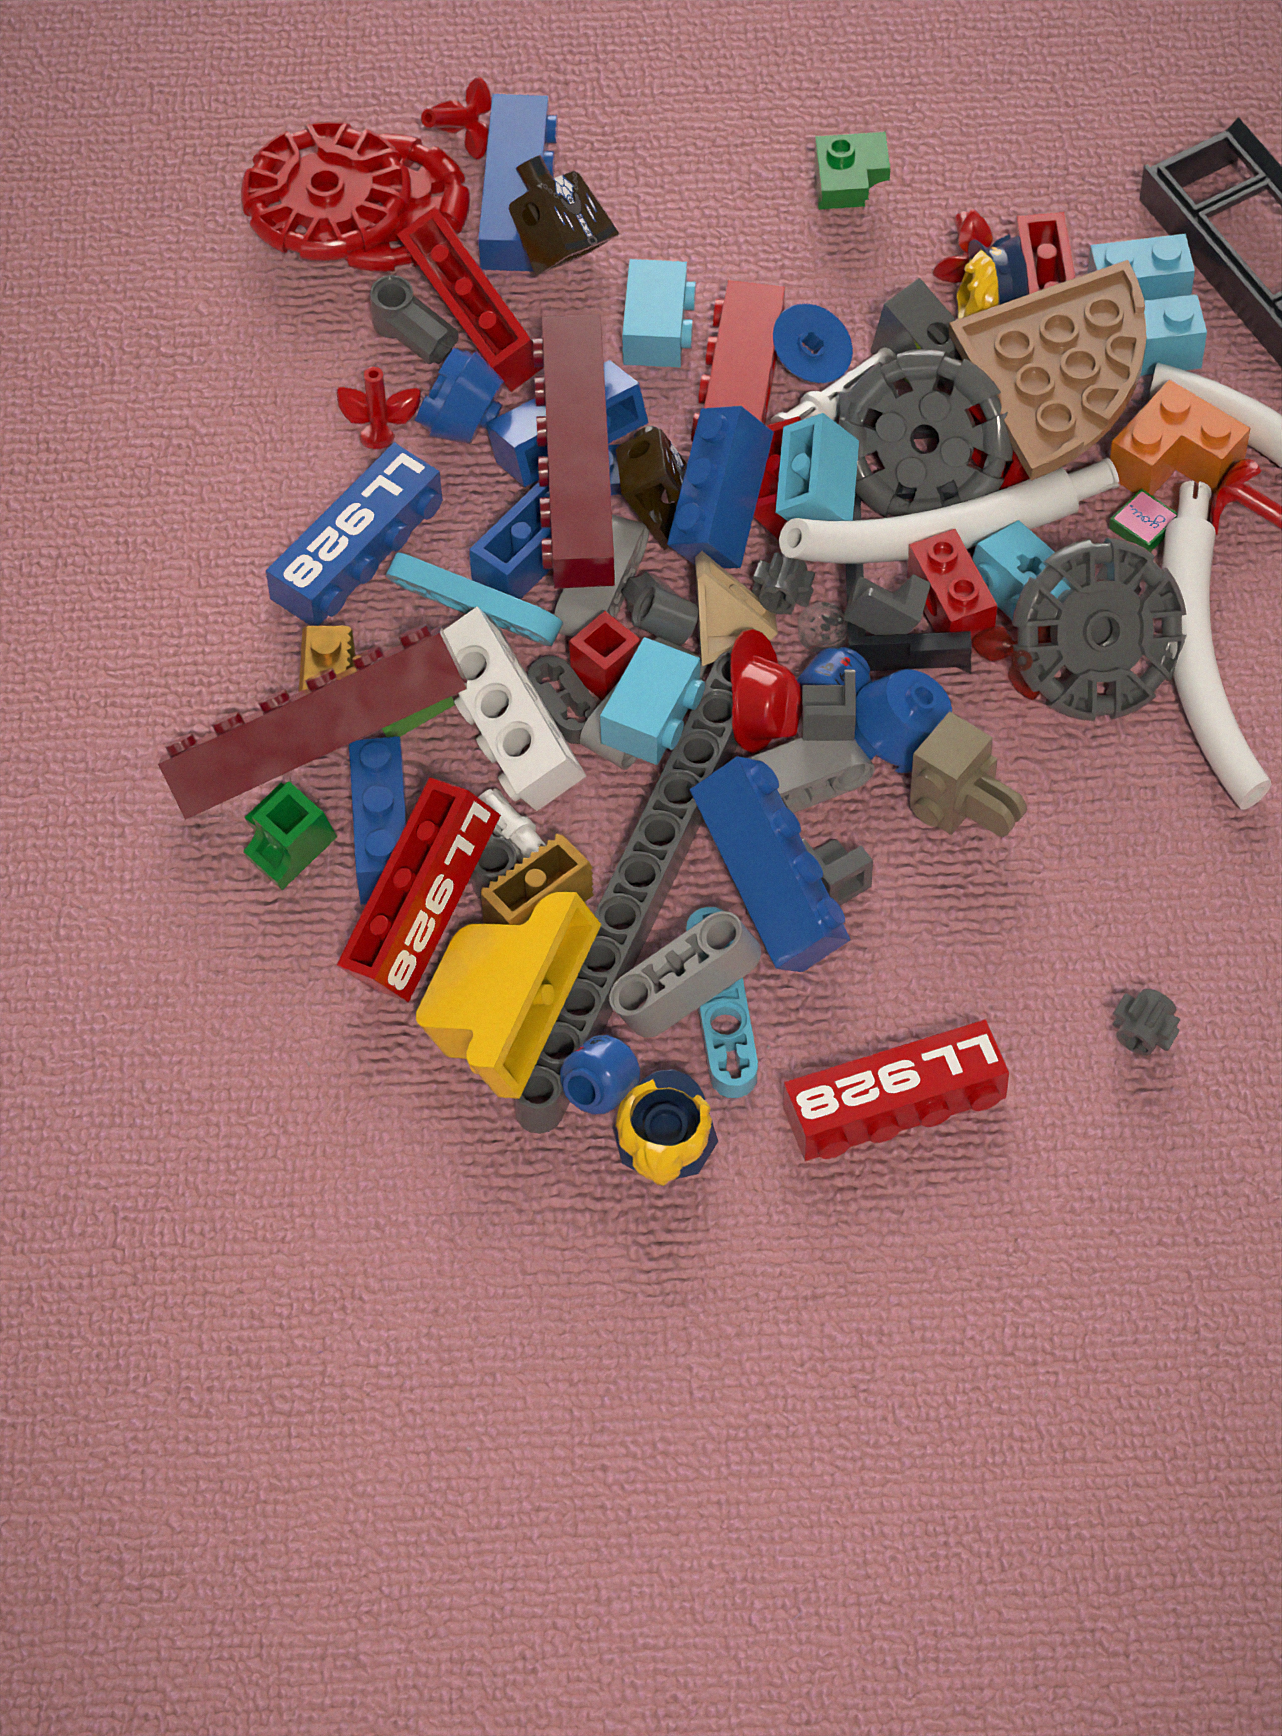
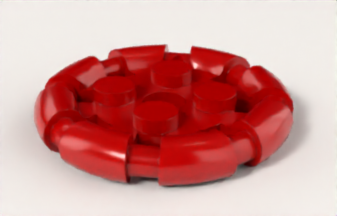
M316 122L305 124L304 130L292 134L288 130L266 143L254 155V165L252 168L245 170L242 179L241 205L244 214L251 217L250 226L252 230L272 248L284 254L289 250L300 253V258L304 260L335 261L348 258V252L360 248L366 252L376 247L400 225L399 215L406 213L410 204L412 191L411 177L408 168L400 164L402 157L397 149L377 133L365 129L363 132L354 130L349 123ZM311 147L314 153L303 157L300 156V150ZM375 169L377 170V172H374V173H371V174H370V172H369V171H372V170H375ZM325 183L337 185L334 190L329 192H319L314 189ZM372 200L382 202L383 206L372 204ZM280 202L279 205L268 208L269 205ZM298 225L308 228L305 235L295 232Z
M385 133L378 135L390 142L402 157L400 164L406 166L410 173L412 191L408 211L399 215L400 225L376 247L366 252L362 248L348 252V258L344 259L348 261L349 267L371 272H395V267L412 264L413 267L419 266L405 245L391 248L389 242L399 241L400 238L397 234L434 206L440 211L456 234L462 232L470 209V192L466 186H463L465 176L452 157L437 146H432L431 148L423 146L420 138ZM414 162L422 165L418 172L410 168ZM375 169V170H372V171H369V172H370V174H371V173L377 172V170ZM325 183L314 189L319 192H329L337 186L332 183ZM444 192L443 195L432 197L433 194ZM372 200V204L380 203L379 201Z

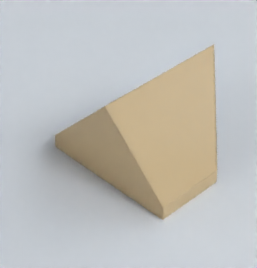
M701 551L695 557L696 599L699 609L697 624L702 666L715 662L726 651L732 650L735 640L743 631L749 629L761 631L769 640H772L778 634L775 614L767 611L760 604L759 598Z

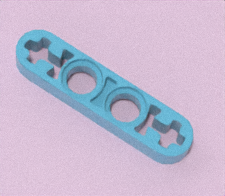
M396 553L385 575L390 581L412 593L467 614L478 606L500 628L545 646L553 645L563 625L562 620L538 606L404 553Z
M716 907L698 909L690 915L686 931L711 914L723 910ZM733 941L729 942V943L725 946V948H727L728 946H730V945L733 943ZM742 977L698 1008L710 1081L713 1088L720 1095L727 1098L746 1096L757 1084L758 1059ZM731 1015L740 1022L741 1026L736 1032L726 1035L716 1032L712 1028L711 1023L718 1016ZM736 1050L737 1067L741 1071V1077L737 1079L731 1078L729 1071H727L726 1052Z

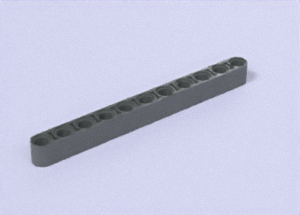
M732 650L721 654L711 669L705 682L702 699L698 707L691 711L679 742L673 749L594 913L601 923V927L520 1099L514 1098L517 1122L528 1132L537 1134L547 1133L556 1128L561 1122L570 1104L560 1082V1069L565 1059L556 1060L549 1056L558 1052L570 1055L590 1038L602 1035L613 1012L609 1001L610 990L621 976L634 968L704 819L690 789L731 761L738 747L732 729L733 697L732 684L730 683ZM719 720L724 721V723L717 724L712 723V721ZM702 760L706 761V763L696 764L692 763V761ZM681 800L686 801L688 803L678 805L673 804L672 802ZM663 841L669 844L663 846H656L652 843ZM640 882L649 884L647 887L642 888L632 886ZM618 924L630 926L629 928L623 930L611 928L614 925ZM599 966L610 969L602 973L591 971L594 967ZM577 1009L590 1011L582 1016L570 1014V1012ZM535 1096H544L549 1099L541 1104L528 1102L530 1098Z

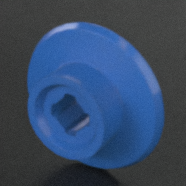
M813 304L793 305L785 309L774 324L773 344L776 354L785 368L798 378L813 383H827L840 378L849 368L853 356L850 335L840 319L827 309Z

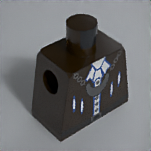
M537 155L515 168L527 192L509 204V212L536 276L586 256L620 235L578 172L571 171L553 178L541 155Z
M646 426L639 429L634 434L633 439L619 445L616 449L622 496L644 525H646L660 546L666 550L670 548L667 543L687 463L662 429ZM664 490H666L668 503L662 501Z

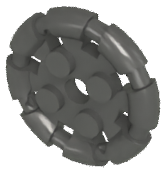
M915 349L897 353L896 360L885 365L879 362L870 368L852 388L847 397L850 405L845 418L840 417L839 425L859 440L856 494L872 510L887 518L888 514L897 517L930 511L999 491L1005 480L1001 475L1006 461H1012L1014 450L1004 422L1008 412L1000 414L1002 405L998 394L1001 391L995 382L982 369L969 360L964 359L963 362L947 357V351L936 349ZM940 376L955 381L951 395L935 390ZM906 377L913 391L899 397L893 383ZM976 404H980L987 419V422L978 426L975 425L974 419L968 408ZM869 408L883 413L877 420L876 428L864 424ZM920 425H930L939 434V444L933 452L921 451L914 442V433ZM974 448L985 451L988 454L983 469L969 464ZM878 451L885 469L872 474L865 456ZM954 480L959 495L945 501L940 486ZM901 484L908 488H917L912 502L896 496Z
M1106 538L1104 543L1092 544L1090 539L1075 542L1063 547L1043 561L1046 567L1035 579L1029 577L1023 587L1016 604L1012 623L1013 626L1018 627V644L1013 645L1015 659L1030 689L1033 692L1040 691L1047 698L1046 705L1055 711L1071 718L1094 721L1096 716L1109 715L1111 720L1131 714L1156 698L1154 692L1163 681L1170 682L1179 654L1187 636L1182 634V616L1187 614L1181 590L1168 568L1161 569L1153 561L1154 555L1145 548L1132 542L1115 538ZM1095 564H1105L1107 579H1095ZM1141 577L1146 582L1145 591L1139 597L1131 587ZM1063 580L1071 589L1063 591L1056 598L1051 591ZM1107 616L1112 622V635L1105 643L1096 644L1091 635L1092 626L1096 620ZM1162 617V633L1153 635V618ZM1051 625V643H1038V626ZM1171 642H1177V652L1174 659H1172L1173 653L1170 652ZM1142 657L1149 668L1139 678L1130 669ZM1062 667L1072 672V675L1065 683H1060L1054 677ZM1097 682H1109L1106 695L1097 696Z

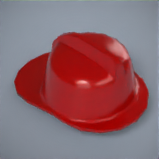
M749 629L741 632L735 640L731 652L732 729L740 747L745 751L755 753L763 750L772 739L796 735L802 714V689L793 673L786 666L778 664L777 655L770 640L761 631Z

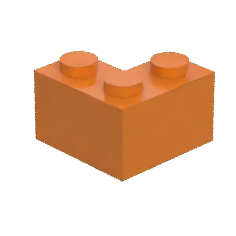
M1169 379L1114 438L1111 445L1110 460L1117 470L1118 484L1135 494L1143 489L1153 496L1175 471L1180 472L1198 484L1199 481L1207 484L1211 488V492L1215 494L1228 471L1237 462L1245 459L1251 428Z

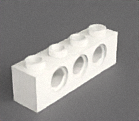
M477 606L443 630L467 679V689L458 693L460 696L454 700V703L465 720L470 725L476 723L481 735L476 738V741L492 763L498 761L504 772L498 776V779L510 798L515 802L523 799L533 809L538 811L586 777L585 772L499 626ZM486 668L484 673L476 679L478 673ZM508 705L505 713L498 717L501 709ZM531 743L529 749L523 755L519 756L521 750L527 744Z

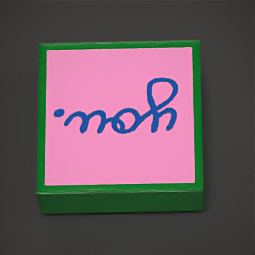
M1141 489L1110 518L1109 529L1126 541L1152 552L1165 539L1166 527L1170 521L1177 518L1178 513Z

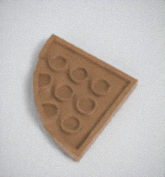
M1128 260L949 322V336L962 359H967L982 369L1001 391L998 394L1002 405L1000 414L1008 412L1004 422L1010 443L1031 481L1061 468L1091 448L1111 429L1135 392L1142 372L1147 335L1144 298L1138 279Z

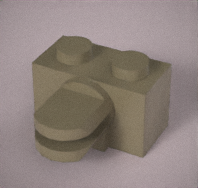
M951 711L913 754L910 809L914 811L915 815L923 823L932 827L938 826L951 835L966 817H969L999 837L1007 836L1015 826V822L1020 821L1027 811L1026 803L1018 792L995 779L997 758L991 755L993 737Z

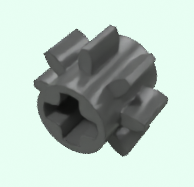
M777 552L774 553L771 564L759 560L753 575L755 584L752 593L759 596L760 604L767 611L779 615H792L796 603L803 607L809 605L814 591L811 585L815 573L808 571L807 565L803 560L786 557L783 553L779 554Z
M1143 989L1139 992L1136 999L1125 993L1113 1012V1015L1116 1017L1113 1026L1119 1029L1116 1033L1118 1041L1128 1050L1139 1055H1150L1156 1046L1168 1051L1180 1032L1177 1028L1180 1018L1174 1016L1177 1010L1176 1005L1166 995L1153 989Z

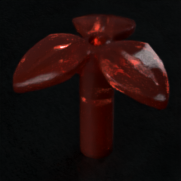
M1051 625L1038 626V643H1051ZM1004 627L986 628L978 632L971 639L975 651L988 661L994 663L1011 656L1012 664L1007 675L1011 685L1020 695L1033 701L1038 697L1040 691L1033 692L1020 672L1026 671L1032 666L1031 652L1021 649L1014 651L1013 645L1018 644V640L1014 641ZM1020 656H1024L1027 658V662L1020 664L1017 662V659Z

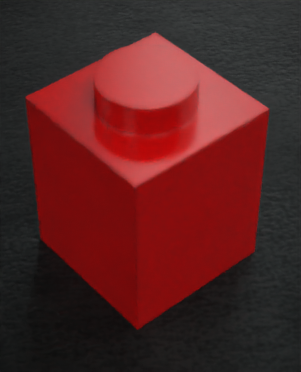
M604 611L569 640L570 667L575 671L585 687L603 701L620 681L641 644V639Z

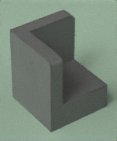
M913 574L895 593H892L864 577H859L853 583L844 619L874 635L908 634L921 621L931 583Z
M845 669L844 685H803V741H854L856 721L855 669Z
M802 838L807 851L817 859L822 868L823 877L821 880L829 896L839 906L872 887L873 859L862 846L848 853L839 841L834 839L813 850L809 843Z

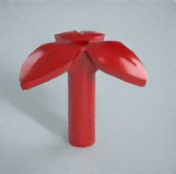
M476 77L466 88L467 106L465 108L456 99L443 101L432 108L425 109L421 114V122L425 127H435L451 134H456L465 128V148L474 159L480 160L487 151L489 125L480 121L479 115L488 113L491 110L492 99L486 82L483 78Z
M971 209L969 212H960L955 216L954 222L959 235L958 244L964 253L963 256L945 257L935 265L932 271L933 276L942 281L951 283L962 282L965 274L964 268L969 263L968 247L970 241L975 239L986 248L990 247L993 241L988 223L974 209Z
M369 367L364 371L366 393L352 388L338 387L337 401L341 412L351 423H370L359 434V439L363 446L369 449H382L389 446L395 438L394 433L386 424H406L419 407L421 390L418 388L405 389L391 395L386 401L383 371L378 367Z
M1251 459L1240 460L1228 471L1211 501L1209 518L1210 523L1215 528L1216 535H1218L1219 520L1224 507L1228 503L1236 501L1282 529V506L1244 483L1262 472L1259 465Z

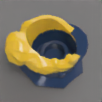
M1010 234L996 240L988 248L975 239L969 242V263L964 268L965 274L956 294L959 319L1029 295L1027 263L1022 252L1021 238L1019 236L1010 237Z
M674 1069L656 1071L644 1077L627 1094L618 1107L613 1131L622 1164L653 1181L658 1186H665L671 1180L699 1174L719 1142L711 1119L710 1106L705 1101V1096L700 1086L689 1075Z

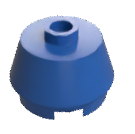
M454 347L438 372L440 375L429 395L425 396L415 421L430 431L429 437L471 444L482 427L487 429L485 423L497 418L503 404L496 400L503 388L504 381L477 351L471 354L466 350L463 352Z
M900 670L866 684L856 696L854 739L870 760L877 755L887 763L897 765V769L894 772H912L914 752L950 711L952 712L950 699L936 680L917 670Z

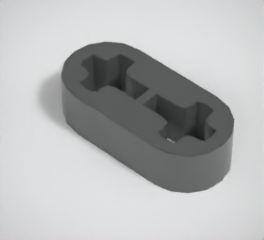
M556 656L539 658L530 666L528 677L566 742L580 744L582 729L589 716L598 707L597 703L575 671L564 659ZM549 677L553 682L559 680L560 692L557 693L548 682L542 684V679ZM570 706L577 717L585 716V721L578 723L574 718L568 720L567 707Z

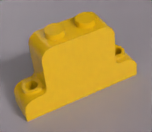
M555 892L544 897L536 905L529 920L522 925L469 924L461 928L451 939L416 1011L417 1023L445 1056L467 1059L471 1071L479 1075L496 1096L520 1099L601 927V923L577 892Z

